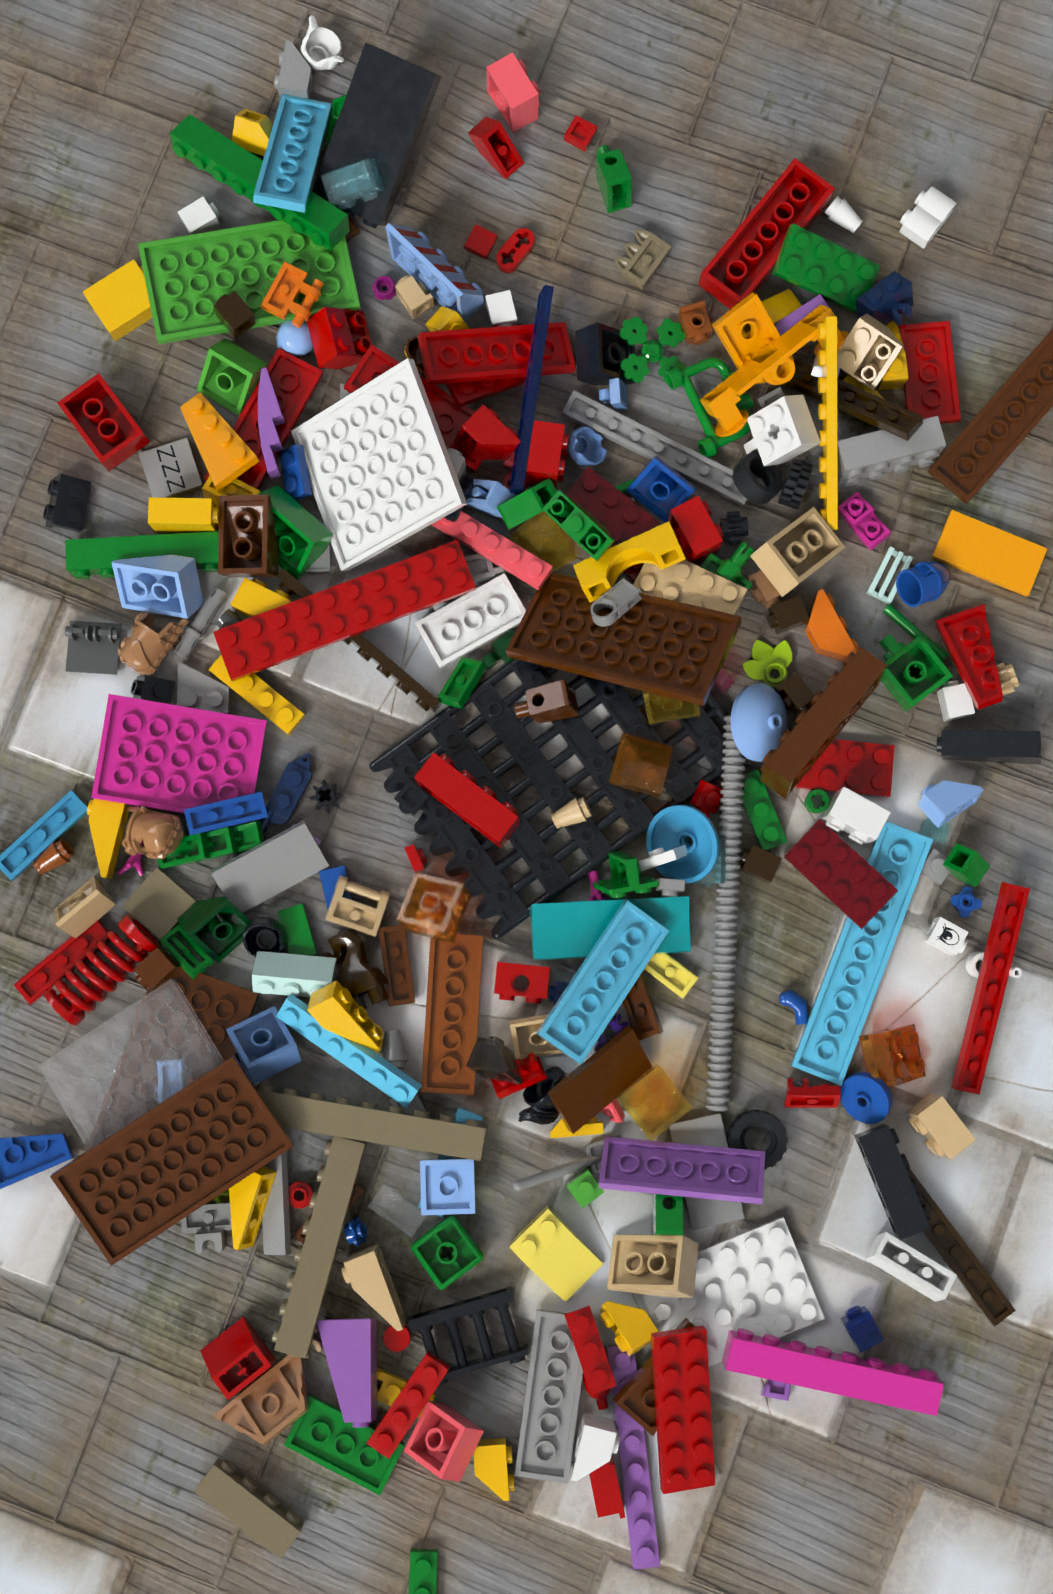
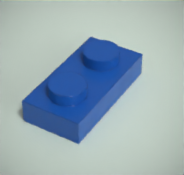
M295 444L281 451L279 455L286 493L298 502L311 495L312 491L303 445Z

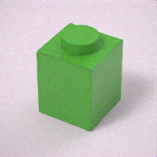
M588 1167L566 1182L567 1188L582 1208L604 1193V1190L599 1188L598 1181Z

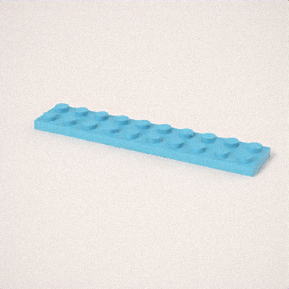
M887 821L873 844L867 862L889 881L898 892L862 930L846 916L790 1066L842 1086L933 839Z

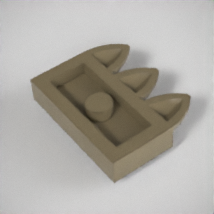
M635 230V237L641 246L634 243L625 244V250L631 259L616 257L615 263L622 272V277L643 290L671 251L672 246L647 230Z

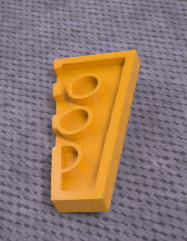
M198 393L180 406L217 491H220L259 462L254 452L201 393Z

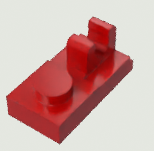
M530 1053L528 1058L521 1061L516 1059L514 1064L512 1063L489 1074L498 1099H502L548 1078L539 1056Z
M788 1078L784 1108H837L841 1097L840 1086L820 1084L809 1087L808 1079L803 1078L802 1086L796 1087L793 1084V1078Z

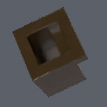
M798 673L775 688L778 694L780 693L783 696L781 698L789 711L792 709L794 713L800 714L803 710L808 711L812 706L810 703L814 695Z

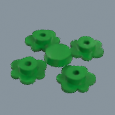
M639 317L624 320L623 328L620 330L621 338L627 340L629 345L643 344L641 356L637 357L635 354H630L628 359H624L621 362V369L625 371L624 377L626 379L632 378L636 383L642 382L644 376L649 374L647 364L659 361L658 375L663 377L664 382L667 384L664 374L666 370L676 367L678 370L686 368L683 362H678L676 356H672L670 359L663 357V347L661 346L669 344L670 347L674 348L685 339L680 323H674L671 319H664L661 326L656 329L659 335V342L655 340L646 341L648 327L642 325L643 322Z

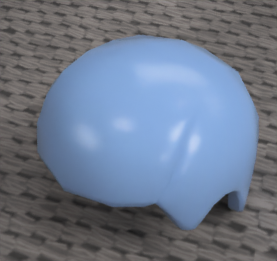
M293 320L286 321L278 329L276 335L277 348L301 358L313 349L307 321L303 322L301 328L293 326L291 324Z

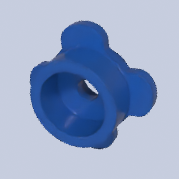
M971 887L962 888L961 893L950 898V904L955 907L962 918H968L973 910L980 909L982 906V901L974 896ZM964 900L968 901L967 905L964 904Z
M355 1217L354 1220H350L349 1223L345 1224L344 1233L349 1244L360 1246L361 1242H366L367 1228L360 1217Z

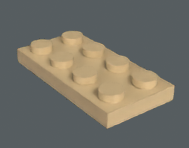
M686 560L663 570L653 564L644 563L633 584L643 594L736 615L748 592L746 588Z

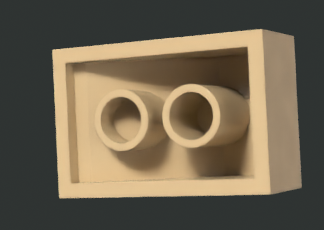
M613 1235L607 1289L663 1297L693 1298L699 1243L683 1235Z
M379 1243L348 1255L344 1261V1267L341 1268L345 1282L347 1284L351 1282L353 1290L397 1331L403 1330L407 1319Z

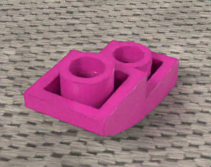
M858 492L838 506L841 516L870 551L890 536L891 531L874 514V508Z

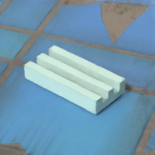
M891 546L888 548L867 591V594L887 604L892 602L897 592L895 580L888 597L884 596L900 560L904 562L900 570L901 572L909 568L913 559L911 556L903 555L904 553L901 551H895V548ZM890 557H895L879 592L874 591Z

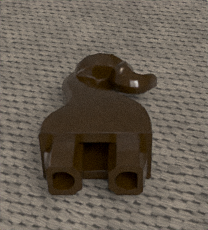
M347 930L328 939L334 955L325 952L322 956L336 958V964L343 961L337 981L343 988L348 989L356 1003L366 1010L367 1006L363 995L367 993L372 1005L387 1000L388 996L384 985L389 982L384 973L367 959L361 937L355 931ZM344 946L347 947L346 957H345Z

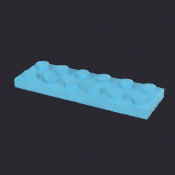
M287 94L281 95L253 194V203L305 213L331 113V103Z
M624 900L536 1034L577 1063L582 1064L669 930L634 904Z

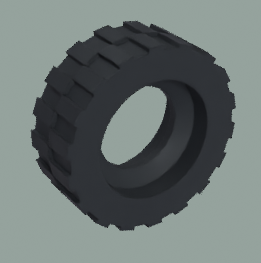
M758 1109L745 1111L742 1115H738L735 1118L736 1120L729 1126L730 1130L727 1133L729 1148L748 1150L744 1143L745 1134L750 1128L759 1126L766 1129L770 1135V1145L765 1150L764 1170L768 1167H774L778 1161L782 1160V1156L787 1150L788 1137H786V1129L779 1119L766 1111Z

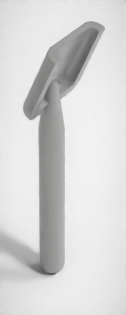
M604 1140L587 1145V1158L577 1159L516 1180L513 1183L514 1190L521 1191L579 1171L591 1165L595 1175H600Z

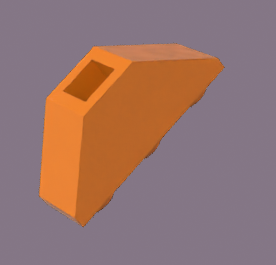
M821 589L814 596L808 615L809 620L805 625L804 632L816 653L844 661L851 652L856 654L860 648L855 639H850L846 632L848 627L843 617H838L835 612L833 598L829 593L826 594Z

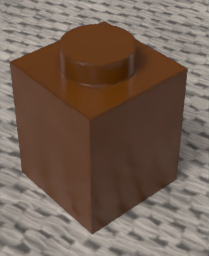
M156 948L133 970L138 974L135 978L145 989L148 987L150 989H157L180 967L163 948Z

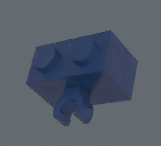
M893 271L856 299L858 319L865 314H869L885 326L892 321L901 325L903 323L902 314L912 317V282Z

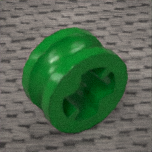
M819 789L808 793L804 801L806 809L814 814L826 810L830 802L827 793ZM819 795L821 796L820 801L823 802V806L819 805L817 808H814V802L810 799L812 796L815 798Z

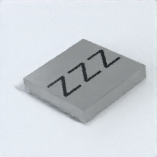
M188 438L138 453L152 497L172 498L203 487Z

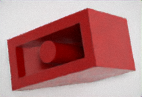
M485 117L468 132L479 153L504 179H507L524 164L500 121Z

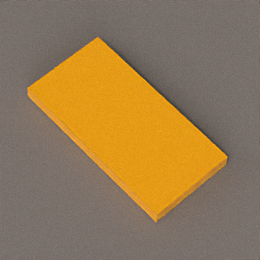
M951 510L931 558L1027 597L1030 594L1047 548Z

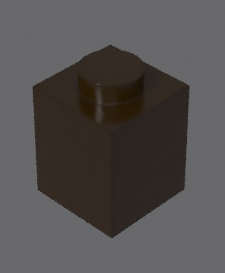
M235 291L229 295H222L216 301V305H214L216 317L235 339L256 324L254 313Z
M801 595L771 605L768 610L769 614L766 615L770 628H775L776 634L805 625L809 620Z
M752 845L749 850L744 849L741 854V861L738 863L742 864L740 871L765 883H771L782 858Z

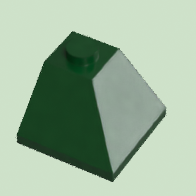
M226 896L196 901L177 918L186 934L218 963L243 942L244 929L251 922Z

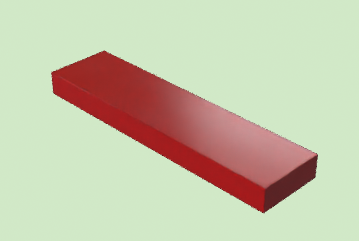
M98 920L76 939L71 936L17 981L14 986L29 1005H33L44 996L43 991L55 986L54 982L56 979L63 980L66 977L65 971L67 969L75 970L77 968L75 965L77 960H87L86 952L88 950H93L94 952L99 950L96 945L99 940H103L105 943L110 940L107 936L108 929Z

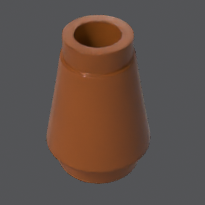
M64 839L53 841L37 860L33 862V865L40 874H44L70 862L74 852Z

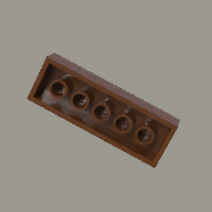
M861 647L856 654L851 652L847 656L840 673L835 671L829 678L825 691L822 692L820 690L811 701L813 705L809 711L803 710L795 720L796 725L793 730L787 729L782 735L777 750L771 749L762 761L764 764L760 769L762 771L760 781L784 799L789 796L880 684L887 665Z

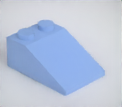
M163 555L120 559L111 562L122 608L188 619L204 603L195 558Z

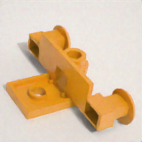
M752 292L712 324L738 369L700 399L707 413L718 420L714 428L717 436H731L746 425L747 418L749 417L746 410H738L735 404L741 400L739 396L754 384L765 382L772 385H781L790 381L795 373L792 354L810 340L813 342L818 340L819 343L814 348V354L818 356V351L822 350V339H818V323H822V317L835 316L831 308L819 305L780 336L758 295ZM750 324L751 331L749 335L742 337L741 331L743 326ZM838 326L837 352L841 349L842 344L849 335L847 331H840Z

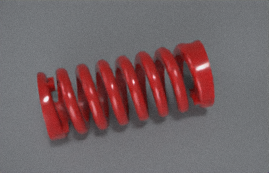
M127 914L118 922V927L130 939L136 950L125 943L113 930L107 932L108 938L119 948L126 960L117 955L103 940H99L96 944L114 965L116 971L103 962L93 950L86 952L88 959L101 971L106 981L95 974L83 960L79 959L76 961V967L90 980L95 990L86 985L73 970L67 969L65 971L67 979L79 989L85 1000L77 996L61 979H56L54 982L55 987L61 993L57 994V991L52 987L43 991L48 1003L71 1025L77 1026L85 1019V1011H94L96 1001L102 1002L106 999V991L113 992L117 989L116 981L125 982L128 977L127 972H135L133 969L138 966L137 962L141 963L149 956L148 952L152 953L156 948H160L155 938L133 916ZM64 996L72 1003V1007L63 999Z

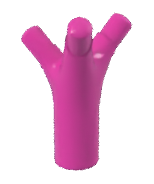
M142 854L130 855L127 862L117 873L122 875L133 866L138 871L139 876L144 875L141 867Z
M591 871L588 874L591 885V896L588 901H594L596 898L598 901L608 900L602 891L593 888L592 882L600 881L598 871Z

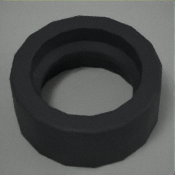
M748 454L733 470V480L737 489L746 499L753 503L766 504L783 488V478L777 466H764L760 454ZM752 473L756 474L762 480L764 485L759 483L754 478Z

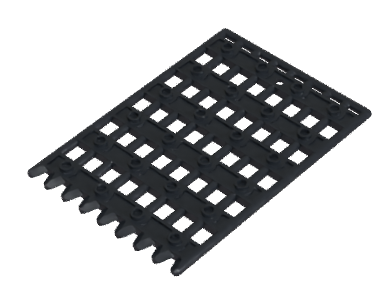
M514 658L478 684L463 706L464 708L472 702L481 715L460 729L452 716L459 712L461 708L448 706L374 759L369 764V768L373 772H379L392 767V773L384 782V789L388 793L400 791L410 779L417 783L414 779L415 775L433 752L439 757L442 753H445L455 763L456 770L460 773L463 769L476 778L477 786L481 789L484 785L497 794V801L502 805L506 801L518 810L520 825L508 839L515 850L496 864L493 863L486 853L487 850L496 844L488 838L479 843L471 833L474 827L466 821L463 822L457 814L432 795L421 808L424 812L414 825V829L419 835L436 830L439 832L430 845V852L434 856H440L453 851V857L445 866L446 874L450 877H455L467 872L469 873V877L460 888L461 895L465 898H471L480 894L485 895L476 908V915L480 919L499 915L500 919L492 928L491 935L494 939H500L530 917L529 908L532 904L549 903L608 860V853L620 851L645 833L652 819L660 811L670 806L683 805L694 796L701 779L712 784L721 777V774L724 773V770H722L724 765L722 758L725 757V754L722 753V750L725 749L723 741H725L726 737H723V733H726V729L720 732L711 719L717 715L723 725H725L724 717L729 714L712 691L706 701L710 708L704 711L701 705L659 695L667 707L647 721L638 708L657 694L644 691L632 700L623 687L625 686L578 675L568 684L574 690H577L586 683L595 696L578 707L580 716L550 721L553 726L533 740L524 727L533 722L534 719L530 716L517 719L509 706L525 696L527 690L554 682L551 676L559 670L550 667L544 668L542 665ZM514 672L522 685L502 699L493 686ZM602 704L610 717L590 730L581 718ZM674 715L682 728L665 741H662L654 729ZM488 723L496 736L475 750L467 737ZM617 724L625 738L605 751L597 738ZM430 732L439 745L418 760L409 747ZM560 734L568 747L548 761L539 748ZM690 736L698 749L678 762L670 749ZM503 744L511 757L493 770H490L482 758ZM632 745L641 758L621 772L612 759ZM575 755L584 768L566 781H563L555 769ZM705 756L714 769L694 783L685 770ZM518 764L527 777L506 792L497 779ZM648 766L657 779L636 793L627 780ZM591 776L599 789L585 798L589 808L606 797L615 809L596 823L588 817L585 822L565 826L564 828L573 840L552 855L544 841L563 827L557 829L554 822H552L539 833H536L528 820L548 806L555 813L575 798L570 790ZM533 785L542 798L521 812L513 799ZM663 787L672 800L652 814L643 801ZM399 804V809L402 813H410ZM622 818L630 831L610 845L601 832ZM580 848L588 861L570 875H567L559 862ZM522 858L531 871L512 885H509L501 872ZM538 879L546 892L525 906L517 896V893Z

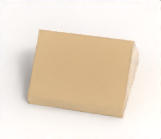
M93 876L54 909L55 924L58 928L76 939L111 910L116 903L99 880Z
M548 1014L509 1020L516 1059L524 1060L529 1057L528 1054L534 1053V1055L539 1057L563 1053L536 1034Z

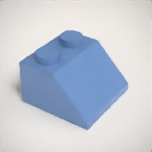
M275 1006L226 1029L239 1060L254 1085L301 1062L294 1039L284 1022L276 1017L278 1011Z

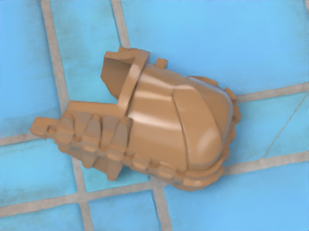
M146 611L145 614L137 615L134 621L135 626L131 628L133 630L131 637L126 636L120 644V649H118L120 660L125 662L127 666L133 667L141 675L155 673L162 663V659L168 654L167 652H173L177 643L180 642V637L184 633V627L189 622L186 618H183L179 623L169 622L157 633L153 630L155 622L152 614Z
M129 806L128 811L133 812L127 825L126 836L121 842L126 853L133 856L140 853L148 858L163 859L178 848L181 839L184 837V830L177 816L152 811L144 806Z

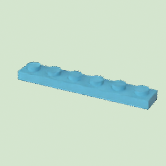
M290 994L286 998L276 1015L278 1019L406 1108L421 1088L422 1085L373 1050L324 1029L307 1011L308 1005L294 995Z

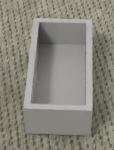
M938 416L923 419V424L908 441L884 430L837 441L838 485L844 483L845 486H851L859 483L860 479L869 477L870 480H875L883 477L884 473L894 471L895 474L909 470L911 466L919 465L922 468L932 465L946 446Z

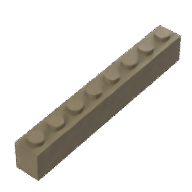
M334 1136L333 1140L328 1139L324 1152V1155L328 1156L326 1166L321 1165L317 1176V1181L321 1182L318 1193L313 1192L309 1205L310 1208H313L311 1219L306 1218L302 1234L306 1235L303 1246H298L294 1261L298 1262L296 1272H291L287 1283V1288H290L291 1291L289 1298L283 1299L279 1315H283L281 1326L276 1325L272 1337V1342L276 1343L275 1351L304 1359L309 1355L354 1192L353 1187L357 1181L367 1143Z

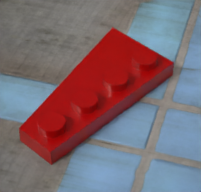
M985 604L936 620L935 626L977 710L1002 702L1003 693L998 668L995 663V653L991 643Z

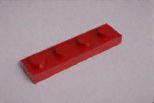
M427 1351L366 1444L389 1459L448 1372L450 1366Z

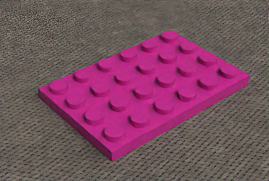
M109 694L91 798L184 813V809L253 794L256 788L267 720Z

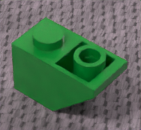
M549 478L497 506V509L508 530L543 512L542 509L557 491Z

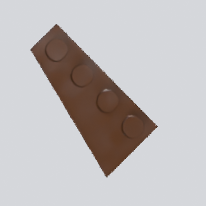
M685 1318L676 1329L695 1327V1325L688 1318ZM651 1356L613 1400L622 1410L654 1436L657 1427Z

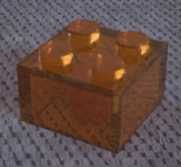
M415 872L397 921L406 932L454 943L471 895L462 883Z

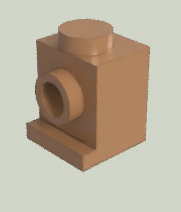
M762 570L746 578L753 584L750 589L756 602H761L763 607L766 606L769 609L771 605L781 602L780 598L782 596Z

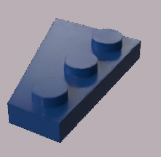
M57 1133L0 1138V1189L75 1158L66 1134Z

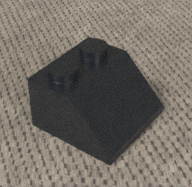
M597 322L575 331L578 381L599 386L609 385V379L620 378L626 385L634 383L632 378L626 379L624 377L625 371L621 369V362L624 359H628L630 354H633V345H629L627 340L621 338L619 329Z

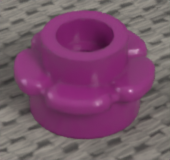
M388 276L378 277L372 285V290L375 292L374 296L379 300L392 299L395 296L396 282Z

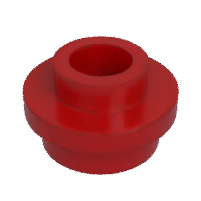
M297 1181L290 1185L288 1188L289 1204L298 1209L307 1207L313 1195L312 1187L303 1181ZM301 1190L304 1193L303 1200L296 1199V1191Z

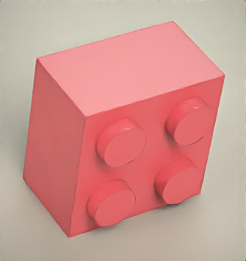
M512 52L487 66V92L512 133L537 120L538 108L540 107V90L534 80L530 81L526 75L527 69L521 59L517 60Z
M428 1401L404 1452L440 1479L460 1482L484 1430L447 1404Z

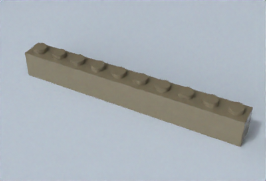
M258 1083V1091L284 1128L481 1161L484 1157L488 1127L482 1126L483 1121L467 1119L466 1123L456 1121V1116L440 1114V1118L429 1117L430 1112L414 1110V1114L404 1113V1108L388 1105V1109L377 1108L378 1103L362 1101L361 1105L351 1104L352 1099L336 1097L335 1101L325 1099L326 1095L310 1092L309 1096L299 1095L300 1090L284 1088V1091L280 1092L274 1091L273 1085Z

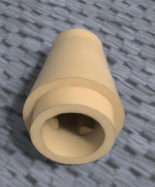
M575 797L551 814L557 829L585 822L588 817L592 816L584 797L579 799Z

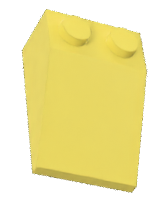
M548 1205L509 1244L514 1253L565 1302L603 1265V1262Z

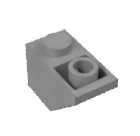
M286 40L284 50L281 49L279 53L281 69L280 73L275 75V89H278L280 99L282 94L311 99L314 85L312 69L294 44Z

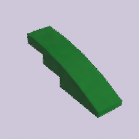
M261 821L184 836L174 852L166 855L167 857L163 859H157L159 869L172 868L246 852L264 842Z

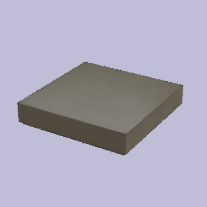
M156 867L122 907L160 939L176 927L179 923L177 918L197 900L161 869Z

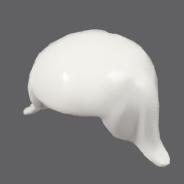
M311 15L309 17V28L302 40L301 55L314 70H332L338 62H344L345 60L341 57V41L333 31L318 26L315 17Z

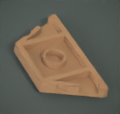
M287 1355L214 1414L215 1418L229 1424L235 1430L250 1436L251 1439L262 1445L268 1444L309 1410L302 1358Z

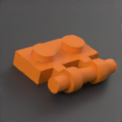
M284 261L261 304V309L283 320L291 312L295 315L291 324L301 328L303 322L307 321L311 315L310 309L312 305L319 300L321 296L320 291L324 283L315 279L311 286L306 284L308 273ZM299 293L306 296L301 305L295 303Z

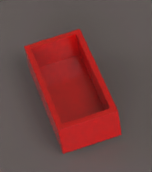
M433 752L415 775L414 779L417 784L498 847L502 848L520 825L518 810L506 801L502 805L497 801V794L484 785L482 789L477 786L476 778L463 769L461 773L456 770L455 763L442 753L439 757Z

